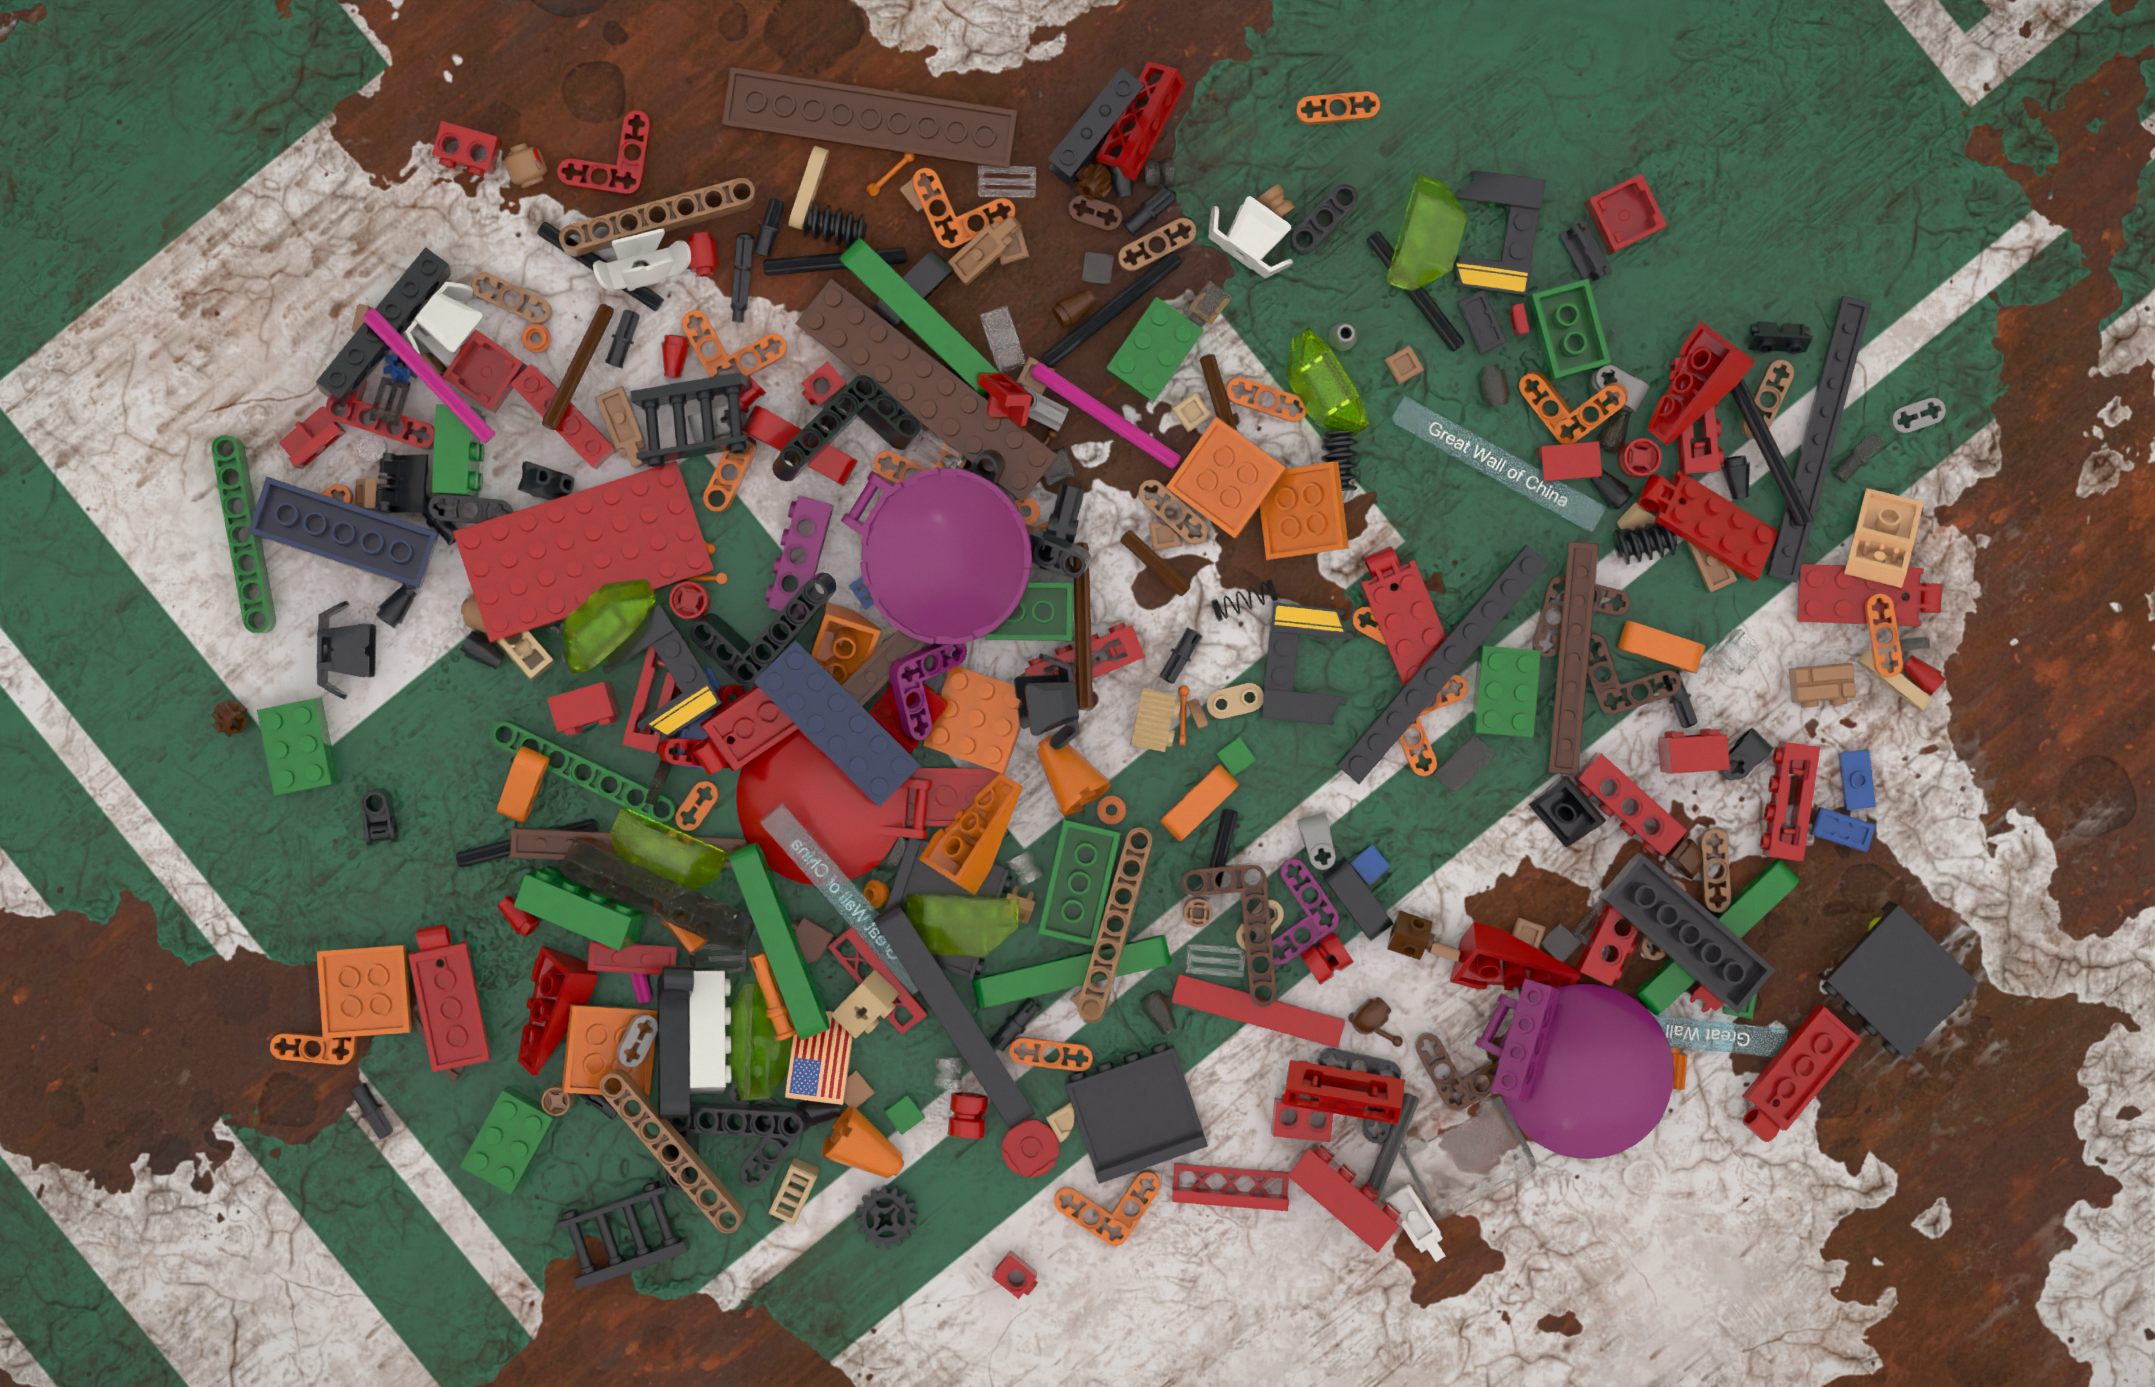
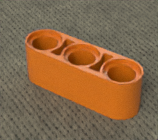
M757 446L750 447L748 453L743 455L733 454L730 451L723 453L704 492L703 500L708 509L717 513L725 512L729 509L756 455ZM729 465L736 466L738 470L737 477L732 481H727L723 477V471ZM716 491H721L725 495V502L720 507H714L710 501L711 495Z
M1626 620L1617 648L1697 674L1705 645Z
M525 746L519 749L511 766L496 812L519 823H525L537 797L550 760L549 757Z
M1219 763L1170 809L1159 822L1181 842L1239 786V783Z

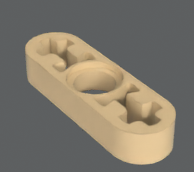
M814 146L790 215L789 226L800 230L804 229L828 160L829 150Z
M1866 649L1857 660L1861 667L1915 709L1924 712L1932 702V699L1902 674L1899 673L1894 677L1880 676L1875 671L1871 651ZM1882 662L1881 667L1887 668L1888 673H1890L1891 666L1886 662Z

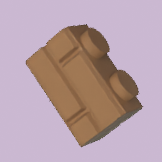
M1852 663L1789 668L1792 703L1801 702V708L1818 707V701L1829 700L1830 705L1848 704L1847 698H1854L1856 696Z

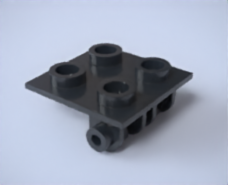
M383 453V458H380L379 473H385L387 476L378 475V479L387 480V484L377 485L378 488L386 489V491L378 490L376 505H379L378 511H383L384 513H424L428 454L395 455L394 453Z

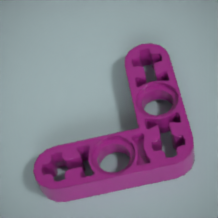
M964 643L954 645L932 644L902 657L892 664L890 679L902 729L908 737L924 740L931 733L932 721L922 681L963 663L967 655V648ZM952 652V657L946 655ZM928 655H932L933 665L930 669L925 670L924 660ZM904 668L916 669V671H914V670L907 671V672L904 674L905 678H902V677H901V674H903V673L905 672V669H904ZM911 692H914L916 701L911 707H907L906 698Z
M1289 858L1282 863L1280 875L1307 915L1272 939V947L1275 944L1282 947L1287 943L1283 938L1288 935L1291 943L1297 947L1293 952L1290 946L1283 951L1284 957L1282 959L1278 956L1273 957L1275 965L1287 963L1332 932L1339 924L1337 911L1305 864L1296 858ZM1289 864H1292L1294 867L1300 866L1301 869L1298 871V874L1302 880L1306 876L1310 879V881L1301 884L1297 890L1293 888V885L1298 884L1293 876L1288 878L1286 876V873L1289 871L1287 868ZM1307 887H1313L1317 890L1318 897L1313 903H1306L1302 900L1301 893ZM1322 900L1326 903V905L1321 906L1326 914H1333V917L1330 919L1332 922L1330 926H1327L1325 923L1319 924L1318 921L1321 920V916L1317 910L1313 914L1309 911V909L1317 907ZM1305 927L1310 931V938L1307 942L1298 943L1295 941L1294 933L1297 928Z

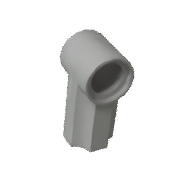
M1023 387L1032 394V406L1029 409L1028 417L1058 432L1069 409L1036 393L1032 388Z

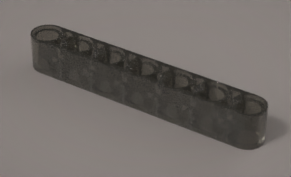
M573 842L560 864L561 872L569 879L735 952L745 950L755 930L753 919L748 914L586 842Z

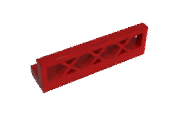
M1147 62L1138 79L1144 87L1114 123L1096 157L1098 162L1118 167L1126 179L1136 180L1186 87V83L1177 68ZM1153 72L1163 74L1160 81L1149 86L1148 81ZM1148 96L1149 101L1147 105L1136 110L1135 105L1137 101ZM1135 120L1136 125L1134 129L1123 134L1122 129L1124 125ZM1120 144L1123 145L1118 158L1109 156L1112 148Z
M855 924L828 946L830 951L859 985L866 979L858 974L859 961L868 962L873 969L900 993L892 1003L895 1006H905L913 1015V1018L902 1026L895 1017L896 1007L886 1017L901 1035L928 1015L926 1008ZM848 938L856 948V957L843 956L837 949V946ZM848 960L855 961V969L848 962Z
M1174 1163L1171 1198L1172 1202L1288 1211L1289 1177L1287 1175L1289 1172ZM1180 1170L1192 1171L1199 1180L1191 1187L1179 1186ZM1198 1172H1206V1174L1201 1177ZM1213 1173L1221 1174L1227 1181L1219 1190L1211 1189L1205 1182ZM1226 1174H1231L1235 1176L1230 1180ZM1242 1175L1250 1176L1256 1183L1248 1192L1240 1191L1234 1184ZM1255 1177L1264 1178L1259 1182ZM1270 1178L1282 1179L1281 1194H1269L1262 1185ZM1202 1183L1206 1188L1197 1187ZM1231 1185L1235 1191L1226 1189ZM1260 1188L1263 1193H1256L1255 1191Z

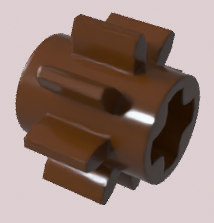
M1090 163L1088 167L1084 165L1076 174L1080 179L1077 182V189L1087 199L1095 198L1098 200L1100 196L1104 198L1112 189L1109 185L1111 174L1101 164L1093 165Z
M230 698L229 702L218 703L211 714L216 720L212 726L219 733L224 732L228 737L232 734L241 733L245 729L247 722L250 721L244 715L248 709L242 703L238 704L232 698Z

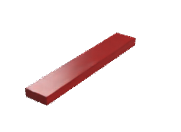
M1179 973L1171 998L1173 1003L1335 1048L1339 1046L1346 1021L1345 1019L1277 1000L1270 1006L1259 1007L1251 1000L1248 992ZM1255 995V997L1259 1000L1267 999L1266 997Z

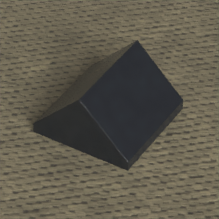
M1561 775L1529 803V806L1566 848L1606 821L1574 782L1564 775Z

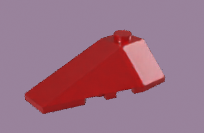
M1702 321L1683 344L1679 353L1682 357L1676 371L1672 370L1668 378L1671 380L1668 390L1664 396L1660 397L1647 427L1648 431L1667 446L1737 386L1755 363L1752 358Z
M1473 922L1460 940L1458 948L1460 956L1458 962H1454L1450 982L1475 989H1487V985H1502L1504 990L1513 991L1514 986H1523L1525 979L1554 988L1574 985L1581 977L1580 971L1500 928Z
M541 946L532 970L531 981L535 982L533 998H528L527 1008H530L529 1024L523 1027L518 1062L532 1076H537L567 1033L570 1004L586 1005L590 1000L599 976L595 971L587 970V963L548 946Z

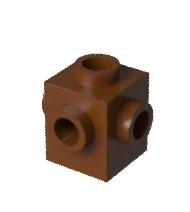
M1399 911L1391 928L1387 949L1420 960L1424 951H1430L1435 937V934L1431 933L1433 921Z

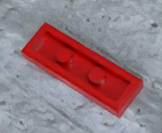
M589 941L587 970L659 975L663 966H676L677 947L634 944L618 951L597 941Z

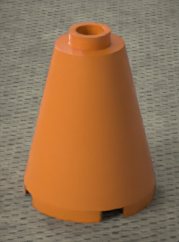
M1049 735L1038 743L1040 748L1037 750V755L1060 812L1064 817H1069L1083 810V805L1090 801L1093 803L1099 799L1111 785L1108 779L1069 743L1060 749H1053L1049 744L1053 735Z
M847 1107L840 1114V1117L836 1119L831 1127L835 1130L831 1138L826 1136L821 1149V1155L827 1160L885 1178H890L892 1175L897 1176L904 1166V1161L902 1160L903 1153L854 1107Z

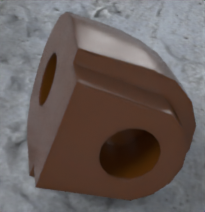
M1683 836L1664 856L1678 872L1689 879L1695 877L1702 863V855L1698 846L1692 839H1686Z
M1380 997L1367 999L1353 1013L1352 1025L1360 1034H1372L1389 1020L1388 1015L1392 1011Z

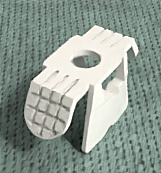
M1247 197L1244 204L1240 206L1227 236L1218 230V206L1212 207L1208 238L1249 269H1253L1262 277L1267 278L1293 264L1292 259L1270 267L1261 261L1291 229V225L1253 197Z
M657 229L612 241V246L618 260L608 263L598 260L593 263V270L603 288L612 292L627 288L628 291H633L636 288L663 283L668 277L682 273L691 261L690 247L685 241H675L668 248L657 250L665 234L664 229ZM638 261H644L649 264V266L632 268Z
M445 282L427 302L404 335V339L419 355L420 352L413 337L422 343L445 366H450L474 330H479L477 324L483 317L481 312L456 301L471 299L473 297V289L465 284ZM423 327L430 334V336L420 332L419 330Z

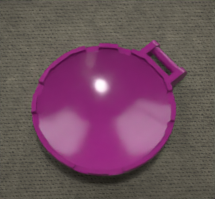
M929 469L915 473L895 485L880 474L871 471L867 477L868 483L850 512L845 513L841 521L862 535L861 574L864 585L867 586L874 601L873 604L880 614L892 626L907 636L931 644L954 645L973 641L987 635L1004 623L1019 605L1025 593L1032 565V548L1028 529L1020 511L1011 498L988 479L962 469ZM880 488L883 490V493L863 523L859 518L877 489Z
M1574 984L1556 988L1561 993L1528 1101L1526 1103L1502 1095V1098L1519 1128L1533 1141L1552 1152L1578 1159H1595L1618 1154L1643 1140L1658 1124L1667 1108L1674 1081L1673 1057L1668 1040L1653 1015L1638 1001L1625 993L1595 984ZM1502 993L1497 999L1499 1004L1481 1038L1477 1037L1474 1043L1476 1046L1499 1057L1498 1065L1510 1026L1499 1047L1491 1042L1509 1008L1516 1010L1518 1001Z

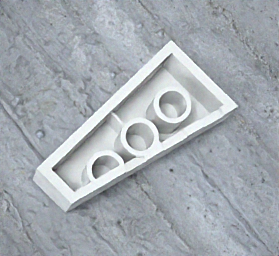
M694 971V988L689 998L690 1094H723L726 1083H731V1065H725V1054H731V1036H725V1025H730L731 1009L730 1007H725V996H730V979H725V971Z

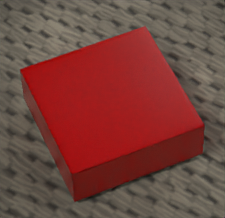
M1524 304L1513 305L1508 311L1514 336L1526 335L1530 331Z

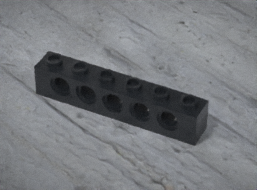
M425 247L375 310L402 336L427 302L450 277L449 264ZM364 322L317 379L316 384L319 391L343 408L391 348Z

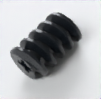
M816 202L809 211L804 229V237L812 230V237L815 240L823 233L824 242L828 243L834 236L835 245H840L845 239L846 247L849 248L858 237L863 241L865 240L867 223H865V216L862 213L856 221L854 220L853 211H850L846 218H844L842 208H838L833 215L831 214V205H827L825 210L821 212L819 202Z
M1327 431L1322 433V438L1330 442L1323 444L1321 449L1329 452V454L1322 456L1321 461L1325 463L1338 462L1342 491H1355L1357 487L1349 484V481L1357 479L1358 475L1350 473L1349 469L1358 467L1357 463L1350 461L1351 457L1358 455V452L1350 449V446L1358 444V440L1350 437L1351 434L1356 432Z
M1652 523L1646 525L1645 531L1640 525L1635 526L1634 533L1630 528H1625L1622 535L1618 530L1613 531V543L1617 557L1623 558L1626 565H1629L1630 558L1633 555L1638 563L1641 562L1642 553H1645L1649 560H1653V551H1657L1660 558H1663L1666 548H1668L1672 556L1675 555L1677 536L1659 523H1657L1656 528Z

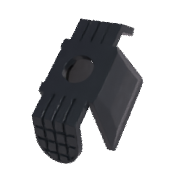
M348 601L341 602L320 613L317 630V685L342 699H346L348 695L328 682V671L365 678L374 677L376 669V625L364 623L329 629V618L350 606Z
M1040 653L1038 658L1058 666L1059 675L1015 677V695L1020 700V705L1017 708L1020 727L1023 729L1030 727V732L1033 736H1038L1065 725L1050 740V746L1056 750L1067 745L1080 733L1075 682H1073L1071 665L1060 659Z

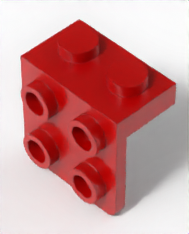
M905 670V672H904L903 674H901V677H902V678H905L904 674H905L908 670ZM923 683L933 725L945 711L948 703ZM891 684L869 711V714L911 754L921 740L908 737L904 733ZM911 692L906 698L907 707H911L916 701L914 692Z

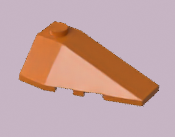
M826 602L810 655L842 685L873 655L881 629L854 610Z
M1000 773L975 796V802L964 812L960 810L954 816L956 820L945 830L941 828L933 835L919 860L975 895L991 871L1023 787Z

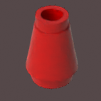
M678 335L664 336V341L661 342L664 376L681 378L690 347L687 344L688 337Z
M1913 655L1903 664L1902 669L1908 677L1929 696L1946 679L1941 675L1942 672Z
M508 895L500 902L498 909L516 934H521L525 938L534 932L541 921L537 916L514 907L516 899Z

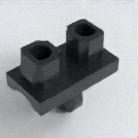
M529 461L523 462L522 478L518 485L519 491L550 501L567 496L573 492L575 480L571 475Z

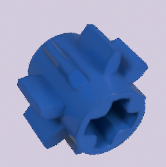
M396 353L393 356L385 355L384 361L389 365L383 368V373H390L392 376L391 383L394 384L397 380L403 381L407 385L410 376L413 378L418 377ZM397 363H401L406 369L401 370L400 366H396Z

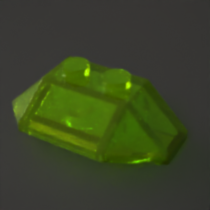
M1421 174L1417 175L1386 283L1413 292L1452 270L1468 216L1446 183Z
M1310 327L1294 337L1291 342L1286 376L1290 381L1293 391L1298 394L1306 408L1307 414L1314 420L1315 424L1332 431L1356 432L1351 434L1350 437H1354L1370 427L1362 399L1332 349L1319 336L1315 335Z
M640 579L604 584L563 621V655L569 672L576 674L578 671L593 669L637 629L645 617L649 606H652L656 601L648 580Z
M621 807L610 831L623 873L676 897L716 881L729 853L625 807Z
M908 893L906 917L931 954L986 957L1010 934L1018 929L1019 899Z
M745 983L731 1007L729 1036H731V1054H729V1065H731V1075L741 1100L770 1099L774 1094L773 1091L789 1071L791 1037L780 1041L775 1040L776 1032L771 1019L766 1016V1009L768 1007L759 983Z

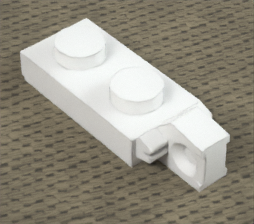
M1409 1183L1384 1198L1386 1202H1391L1402 1212L1400 1214V1217L1403 1219L1401 1225L1421 1253L1428 1249L1436 1262L1445 1257V1254L1438 1245V1242L1443 1239L1440 1235L1441 1232Z

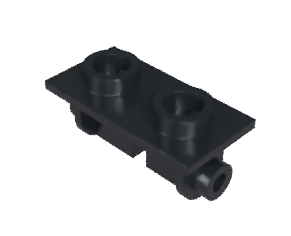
M1586 221L1578 223L1559 234L1583 280L1589 279V283H1592L1612 272Z
M1757 321L1756 324H1751L1750 336H1753L1748 350H1758L1764 353L1771 351H1786L1790 354L1806 353L1813 336H1810V327H1805L1804 324L1783 323L1782 332H1778L1777 323Z

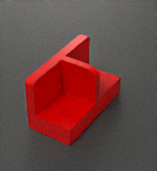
M979 373L977 384L990 394L987 414L990 417H1008L1019 427H1025L1032 394L1005 373Z
M322 406L304 422H296V428L280 441V445L289 454L290 457L288 459L294 467L304 469L343 436L346 431L336 420L328 416L325 407Z
M1599 441L1541 446L1537 448L1538 460H1542L1544 481L1573 480L1602 475Z

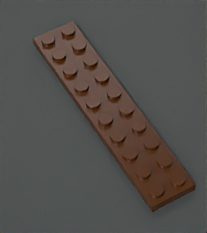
M730 67L722 125L724 127L1009 170L1018 110Z
M832 278L795 323L859 375H866L874 379L913 414L919 422L973 463L974 459L985 450L991 449L999 452L1003 457L1004 465L998 484L1022 503L1058 458V455L1008 417H990L986 412L988 401ZM986 458L982 459L984 469L993 471L994 465L992 461Z

